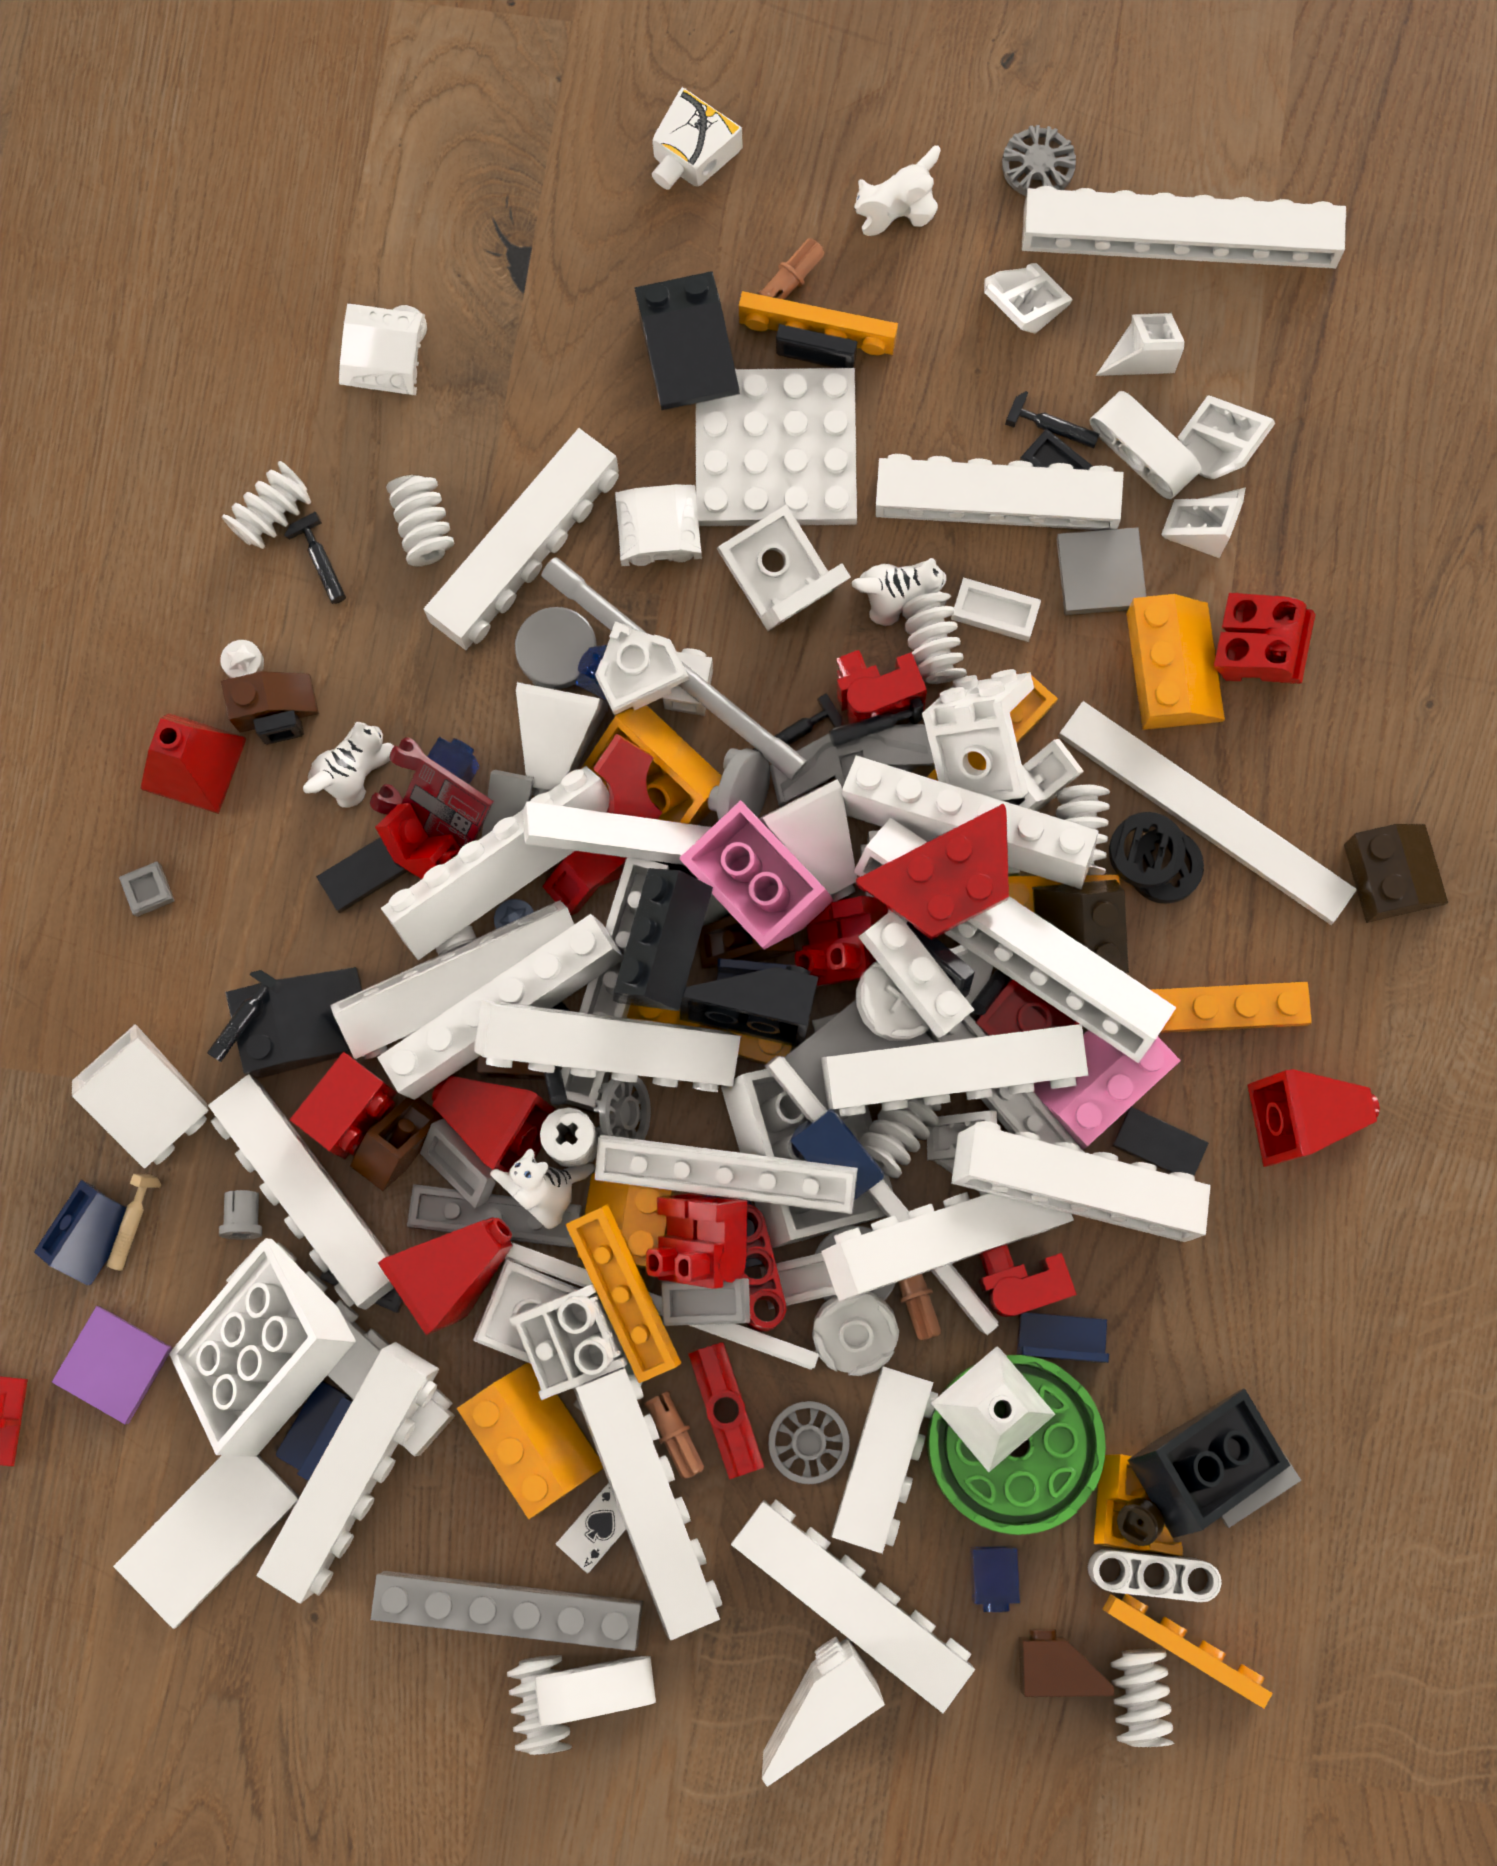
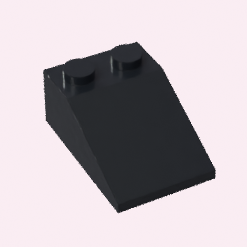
M713 271L634 287L639 319L661 410L740 394Z
M789 965L785 969L774 967L688 986L685 988L680 1006V1020L798 1047L805 1041L818 977L810 975L811 972L803 967Z
M354 967L278 979L284 985L278 994L268 988L259 1001V1010L236 1040L243 1072L246 1075L250 1074L255 1079L340 1057L343 1051L351 1055L352 1053L330 1005L363 991L358 969ZM261 983L225 992L231 1018L243 1001L254 995Z
M1246 1389L1239 1390L1190 1419L1128 1459L1130 1466L1151 1502L1161 1511L1164 1524L1172 1538L1204 1530L1291 1466Z

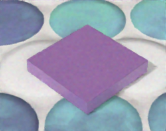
M96 1306L52 1383L121 1423L129 1424L173 1348L108 1310Z

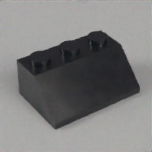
M648 868L615 985L613 1001L620 1004L679 1011L713 890L712 886L680 870Z

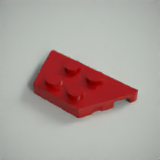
M1004 803L857 878L856 884L858 888L865 893L871 894L900 918H905L930 939L1007 901L1009 898L1007 810Z

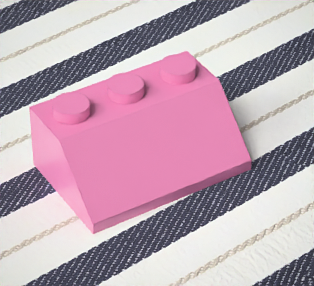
M741 800L679 858L698 880L713 887V896L764 950L804 929L834 901L819 881Z
M1088 1030L1083 1034L1089 1076L1076 1077L1077 1086L1051 1089L1050 1081L1034 1083L1035 1091L1033 1092L1080 1148L1084 1150L1181 1061L1159 1037L1156 1038L1140 1062L1137 1063Z

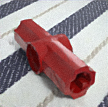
M724 1342L688 1353L728 1478L732 1479L764 1468V1462ZM723 1397L735 1400L739 1408L737 1418L731 1423L720 1422L714 1414L716 1402Z

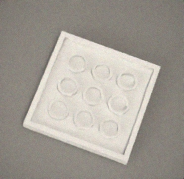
M855 368L735 369L740 394L696 403V503L699 526H752L786 504L799 525L857 524Z

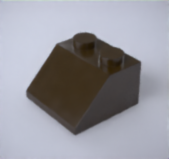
M1393 824L1355 833L1344 844L1366 923L1448 904L1425 824Z
M1116 879L1084 882L1082 889L1065 884L1032 887L1033 906L1036 915L1051 923L1054 927L1087 947L1119 970L1129 973L1125 891Z

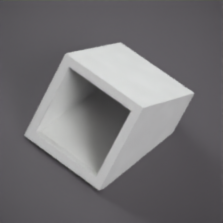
M136 1024L72 1080V1097L144 1169L151 1162L158 1165L164 1161L175 1149L172 1143L183 1133H186L188 1136L192 1135L207 1120L204 1116L209 1111L206 1101Z

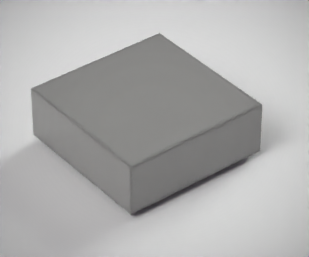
M158 861L119 877L131 911L136 917L175 902L162 866Z

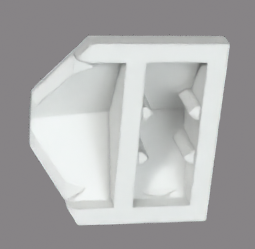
M1031 263L1026 268L999 271L984 280L985 294L1021 330L1034 334L1067 308L1073 300L1037 263Z
M1208 395L1182 430L1178 439L1199 461L1201 465L1199 475L1208 479H1216L1244 467L1275 425V422L1272 418Z

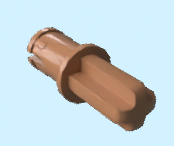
M812 238L807 239L786 263L781 262L778 265L779 271L757 294L785 300L796 287L804 285L803 279L824 256L823 247Z
M919 1274L899 1281L903 1296L900 1302L907 1305L917 1338L925 1341L940 1335L941 1328L929 1296L933 1294L932 1288H927L923 1275Z
M667 1391L662 1393L660 1397L656 1396L645 1402L644 1405L648 1409L661 1436V1439L658 1440L659 1444H665L680 1477L688 1479L700 1473L704 1469V1465L687 1432L691 1428L689 1425H684L670 1397L671 1394Z

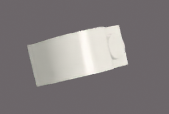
M1060 739L1053 740L1022 766L1028 793L1023 798L1002 801L1038 811L1056 798L1060 790L1084 771Z

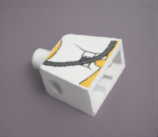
M682 87L653 138L654 157L660 162L652 172L653 179L658 185L667 190L674 185L679 177H682L693 186H701L743 148L742 127Z

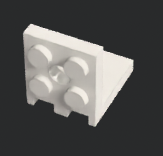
M787 504L717 547L719 554L767 631L772 630L780 623L834 591L851 578L842 563L830 571L826 569ZM768 550L779 552L784 559L782 570L778 572L766 570L762 564L763 554Z
M1009 669L992 674L991 679L978 680L975 675L958 678L953 681L951 688L941 692L940 697L922 713L938 781L1001 801L1023 798L1028 793L1010 712L1034 689L1031 672L1016 674V670ZM975 751L982 754L986 760V769L977 770L973 768L968 761V753Z

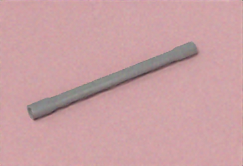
M557 557L553 558L543 569L541 576L567 598L577 602L611 631L616 621L646 633L588 586L581 576ZM682 662L689 680L679 684V686L760 751L767 761L792 781L796 779L806 767L808 761L780 738L774 737Z

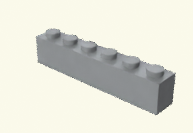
M383 1571L376 1575L370 1620L635 1651L639 1642L643 1601Z

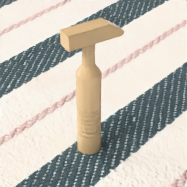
M133 1174L130 1184L138 1187L134 1200L127 1205L112 1252L110 1253L106 1266L111 1269L123 1271L144 1211L142 1201L147 1187H161L158 1177L151 1174Z

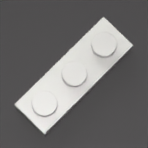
M892 911L859 936L862 943L938 1039L947 1034L974 1011L973 1007L905 921Z

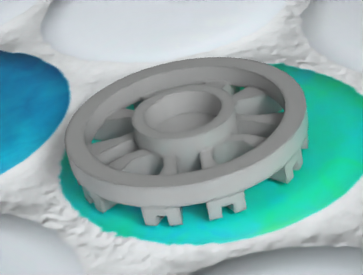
M1032 125L1027 130L1018 134L1015 133L1009 140L1003 153L1002 170L1008 184L1018 193L1026 196L1032 179L1041 180L1042 186H1051L1057 190H1064L1070 183L1075 171L1076 155L1071 141L1066 140L1061 134L1057 133L1058 129H1051L1050 126H1047L1046 129L1040 128V125H1036V127ZM1039 137L1045 138V145H1038ZM1032 138L1034 144L1028 146L1023 140ZM1053 140L1060 146L1053 149L1049 144ZM1013 148H1016V149H1018L1019 151L1025 153V155L1022 154V153H1020V152H1017V151L1013 150ZM1067 155L1066 157L1055 158L1056 156ZM1009 161H1019L1023 165L1010 170ZM1062 166L1069 169L1065 176L1055 170L1054 167ZM1025 172L1027 176L1019 183L1016 179ZM1050 175L1057 185L1053 186L1048 178Z
M638 1077L637 1082L611 1079L608 1083H602V1089L598 1090L602 1098L601 1100H595L594 1103L597 1105V1108H594V1112H599L600 1125L595 1128V1131L598 1132V1138L601 1135L645 1140L650 1125L651 1105L649 1094L643 1081ZM634 1086L637 1091L631 1095ZM638 1122H640L638 1131L636 1132L634 1128L637 1126Z
M812 1401L799 1402L783 1410L773 1422L768 1441L770 1456L777 1469L790 1480L802 1484H817L833 1477L844 1465L850 1444L847 1427L838 1413L822 1403ZM810 1408V1422L807 1425L799 1423L795 1411ZM819 1410L827 1413L820 1429L813 1426ZM786 1417L799 1427L795 1433L782 1423ZM835 1420L841 1433L833 1437H827L824 1434V1428L831 1421ZM777 1431L788 1433L791 1436L792 1441L788 1446H775ZM826 1441L842 1442V1451L825 1449ZM793 1448L796 1455L781 1462L778 1455ZM824 1453H830L838 1459L837 1463L829 1471L821 1463L820 1458ZM798 1458L803 1459L806 1465L802 1476L789 1471L793 1461ZM816 1459L819 1476L812 1477L809 1460Z

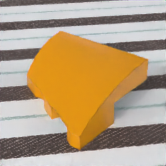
M1123 1454L1105 1455L1102 1474L1098 1482L1094 1544L1146 1553L1183 1556L1182 1543L1174 1542L1165 1524L1162 1533L1150 1545L1138 1546L1124 1538L1117 1525L1119 1511L1132 1499L1143 1498L1151 1500L1128 1462V1459L1132 1456Z

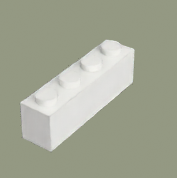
M884 1366L881 1367L831 1536L833 1538L882 1554L885 1544L893 1547L900 1525L899 1520L893 1519L897 1503H906L913 1478L906 1476L910 1460H919L926 1437L919 1434L923 1417L931 1419L934 1411L931 1402L938 1397V1393L931 1392L934 1382Z

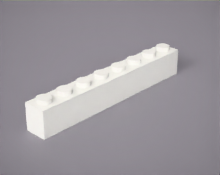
M1041 186L1036 189L1028 188L1023 214L1022 251L1336 269L1345 251L1346 206H1337L1325 201L1301 204L1287 199L1265 202L1254 201L1248 197L1229 200L1215 199L1210 195L1175 197L1171 193L1140 195L1127 190L1104 193L1096 192L1089 188L1068 191L1057 190L1051 186Z
M889 818L866 846L854 873L861 877L927 843V841L892 818ZM1011 897L1007 901L945 932L946 935L1077 1023L1082 1024L1083 1027L1137 1063L1140 1062L1176 1009L1175 1006Z

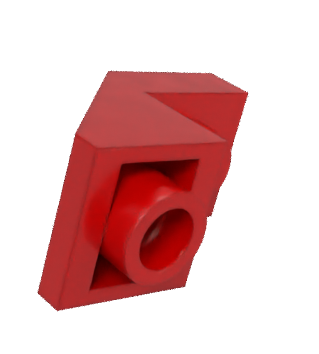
M410 803L398 804L375 826L393 861L420 879H423L426 872L431 868L445 864L458 855L460 851L453 835L428 837Z
M574 851L562 860L542 887L555 902L560 900L568 908L570 915L577 914L599 886L620 878L627 857Z

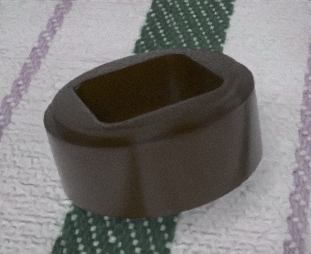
M1135 1498L1119 1511L1117 1525L1126 1540L1138 1546H1146L1153 1543L1162 1533L1164 1518L1159 1508L1151 1501Z

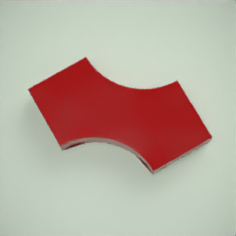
M619 734L615 735L594 766V770L604 778L608 786L609 807L606 813L658 820L663 812L649 798L646 786L647 772L654 758L648 752Z

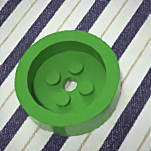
M1006 1355L1056 1415L1028 1438L1029 1447L1024 1455L1019 1457L1008 1455L988 1472L934 1408L927 1427L926 1445L928 1462L932 1475L942 1494L960 1513L973 1522L990 1530L1006 1534L1039 1533L1056 1527L1070 1519L1086 1502L1092 1491L1095 1490L1105 1461L1104 1427L1100 1413L1087 1390L1061 1367L1032 1356ZM971 1365L970 1367L966 1368L961 1373H959L956 1377H954L950 1381V1383L944 1388L942 1393L946 1389H948L953 1383H955L961 1376H963L968 1370H970L974 1365ZM1000 1400L994 1405V1413L1002 1419L1005 1415L1006 1407L1004 1401Z

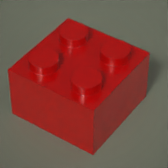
M343 1051L290 1118V1121L328 1151L346 1159L349 1154L355 1156L366 1132L376 1120L380 1122L393 1110L396 1102L392 1099L397 1092Z

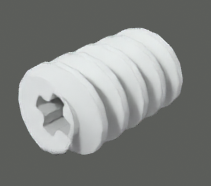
M282 461L278 462L282 474L274 470H269L266 473L270 485L262 481H258L255 484L259 497L250 492L244 494L243 498L248 508L235 503L232 506V510L236 519L225 514L222 516L228 527L248 545L253 544L263 549L265 544L261 537L262 533L275 538L277 534L272 524L277 522L285 527L288 525L284 515L285 511L296 516L300 514L295 503L297 499L308 505L311 503L306 486Z
M407 475L388 482L386 486L388 493L391 494L389 498L391 506L395 509L393 513L394 518L399 523L398 532L400 537L403 538L402 546L404 551L407 552L406 560L412 566L421 567L439 561L443 558L445 551L455 544L452 537L443 536L450 530L449 523L438 522L446 516V512L442 507H434L442 501L440 493L431 492L438 486L435 478Z
M947 593L923 594L908 601L902 607V615L908 619L905 622V631L911 634L908 638V646L914 650L912 655L918 665L917 667L923 681L930 684L951 682L967 674L966 669L953 667L954 664L962 661L964 657L962 653H951L950 649L960 645L961 641L958 637L947 636L948 633L953 632L958 627L956 622L944 621V618L953 615L955 612L954 607L941 605V603L951 597Z
M1075 785L1063 788L1057 794V800L1063 805L1057 808L1056 816L1095 830L1096 828L1108 826L1109 821L1098 817L1097 812L1109 809L1110 805L1099 801L1098 796L1107 795L1110 791L1097 785ZM1098 833L1096 844L1108 841L1107 836ZM1095 849L1087 875H1104L1106 873V869L1094 865L1095 860L1107 857L1106 852Z
M924 1097L907 1099L908 1108L880 1111L878 1120L872 1122L868 1128L869 1133H864L859 1142L885 1175L899 1178L902 1171L897 1163L901 1165H908L910 1163L911 1157L907 1151L917 1152L920 1149V1143L916 1138L926 1140L930 1135L926 1126L935 1127L938 1124V1117L932 1110L939 1111L941 1104L925 1105Z
M568 1107L558 1109L548 1115L542 1124L540 1138L543 1148L555 1162L568 1168L581 1167L593 1162L597 1156L598 1132L595 1131L596 1127L587 1114L578 1109ZM567 1132L576 1136L578 1140L575 1144L571 1145L564 1139V1135Z
M1161 1649L1122 1651L1123 1657L1110 1662L1112 1668L1124 1671V1676L1113 1680L1112 1685L1125 1689L1126 1694L1113 1700L1114 1704L1127 1708V1713L1116 1717L1115 1722L1128 1726L1129 1731L1118 1735L1117 1741L1133 1747H1161L1174 1744L1173 1741L1162 1737L1173 1731L1172 1723L1159 1719L1170 1714L1172 1711L1170 1704L1158 1700L1167 1696L1170 1693V1688L1165 1684L1156 1682L1168 1675V1669L1154 1663L1164 1659L1167 1656L1166 1651Z
M561 1655L524 1659L519 1661L518 1667L507 1672V1677L521 1680L520 1685L509 1690V1695L523 1698V1703L511 1709L512 1714L525 1716V1721L513 1727V1732L527 1735L526 1740L515 1745L516 1751L536 1755L555 1753L572 1748L569 1744L559 1742L570 1735V1727L561 1724L540 1725L535 1677L559 1672L558 1670L551 1669V1667L562 1661Z

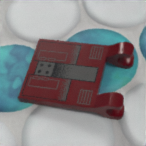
M409 737L403 738L399 746L392 748L389 758L392 763L399 767L415 770L406 794L402 798L396 788L390 784H384L379 793L375 792L370 799L371 808L379 813L388 815L398 804L410 803L428 837L453 835L460 849L467 843L475 841L494 801L425 756L413 739Z

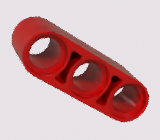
M747 1204V1218L754 1224V1234L747 1237L746 1259H759L765 1267V1274L760 1279H753L743 1272L739 1278L749 1279L750 1323L746 1324L752 1330L768 1332L784 1319L786 1302L765 1219L758 1208ZM767 1300L773 1304L775 1308L774 1320L770 1322L759 1320L754 1313L755 1302Z

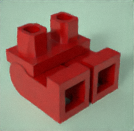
M1229 593L1222 628L1226 632L1220 633L1214 667L1226 681H1242V678H1260L1262 681L1302 683L1316 614L1312 609H1307V605L1303 601L1292 597Z
M860 650L836 659L839 668L837 670V701L841 711L847 709L850 724L886 712L895 714L910 709V700L919 697L924 705L923 712L925 711L927 688L912 652L897 657L895 671L880 676L876 665L866 667Z
M858 896L830 903L806 926L809 945L802 946L803 950L795 953L796 966L803 967L811 972L810 975L818 977L816 988L859 980L861 975L877 961L859 939V936L888 913L887 906L875 897Z
M694 1193L657 1197V1215L666 1216L667 1235L658 1236V1247L648 1249L646 1252V1272L649 1276L658 1277V1280L711 1289L722 1288L723 1282L733 1283L735 1279H739L742 1276L746 1265L747 1200Z
M1007 1244L982 1252L979 1255L986 1277L978 1280L982 1293L990 1290L988 1296L989 1305L1000 1316H1015L1077 1295L1062 1253L1039 1261L1042 1272L1030 1277L1027 1275L1024 1264L1014 1266Z

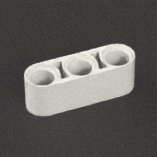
M1119 391L1090 418L1092 429L1100 433L1099 438L1156 492L1166 499L1175 497L1201 472V465L1192 452L1131 395L1124 391Z
M1107 1548L1095 1552L1088 1563V1574L1091 1580L1100 1588L1115 1593L1208 1602L1217 1596L1222 1584L1218 1570L1212 1564L1197 1558ZM1108 1558H1116L1121 1568L1120 1575L1112 1582L1103 1581L1099 1573L1100 1565ZM1152 1563H1159L1164 1569L1163 1581L1156 1587H1148L1143 1576L1147 1566ZM1196 1568H1203L1208 1576L1207 1585L1203 1590L1193 1592L1188 1586L1189 1574Z
M651 1656L624 1658L535 1677L540 1725L567 1723L656 1703Z

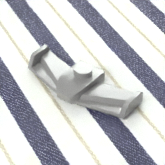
M900 724L836 747L833 746L829 734L796 751L808 763L793 781L772 764L770 765V772L778 805L782 807L834 777L836 780L838 779L843 789L855 756L889 766H935L925 724Z

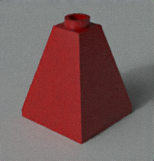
M168 713L160 718L148 749L140 788L149 793L219 814L246 738Z
M1295 1069L1284 1070L1247 1084L1263 1167L1311 1155L1377 1122L1380 1111L1378 1099L1371 1093L1369 1087Z
M449 1076L447 1080L445 1079L437 1084L432 1094V1106L481 1161L492 1170L499 1169L503 1172H510L514 1163L520 1160L529 1149L534 1151V1158L537 1157L543 1147L540 1138L542 1124L549 1114L556 1111L553 1106L531 1090Z
M492 1217L385 1257L378 1262V1265L425 1335L460 1322L468 1316L512 1248L513 1244L510 1242L512 1233L503 1220Z

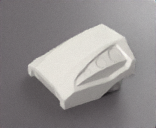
M347 303L340 357L339 384L416 395L417 387H414V384L417 383L416 366L419 365L417 356L418 348L421 347L419 343L422 336L421 330L423 329L421 322L424 323L425 314Z
M664 485L615 492L621 566H629V562L637 566H645L655 562V560L663 559L686 562L693 556L694 559H702L695 485Z
M593 1283L509 1318L511 1325L516 1326L539 1382L541 1390L538 1393L541 1400L580 1386L628 1364L625 1352Z

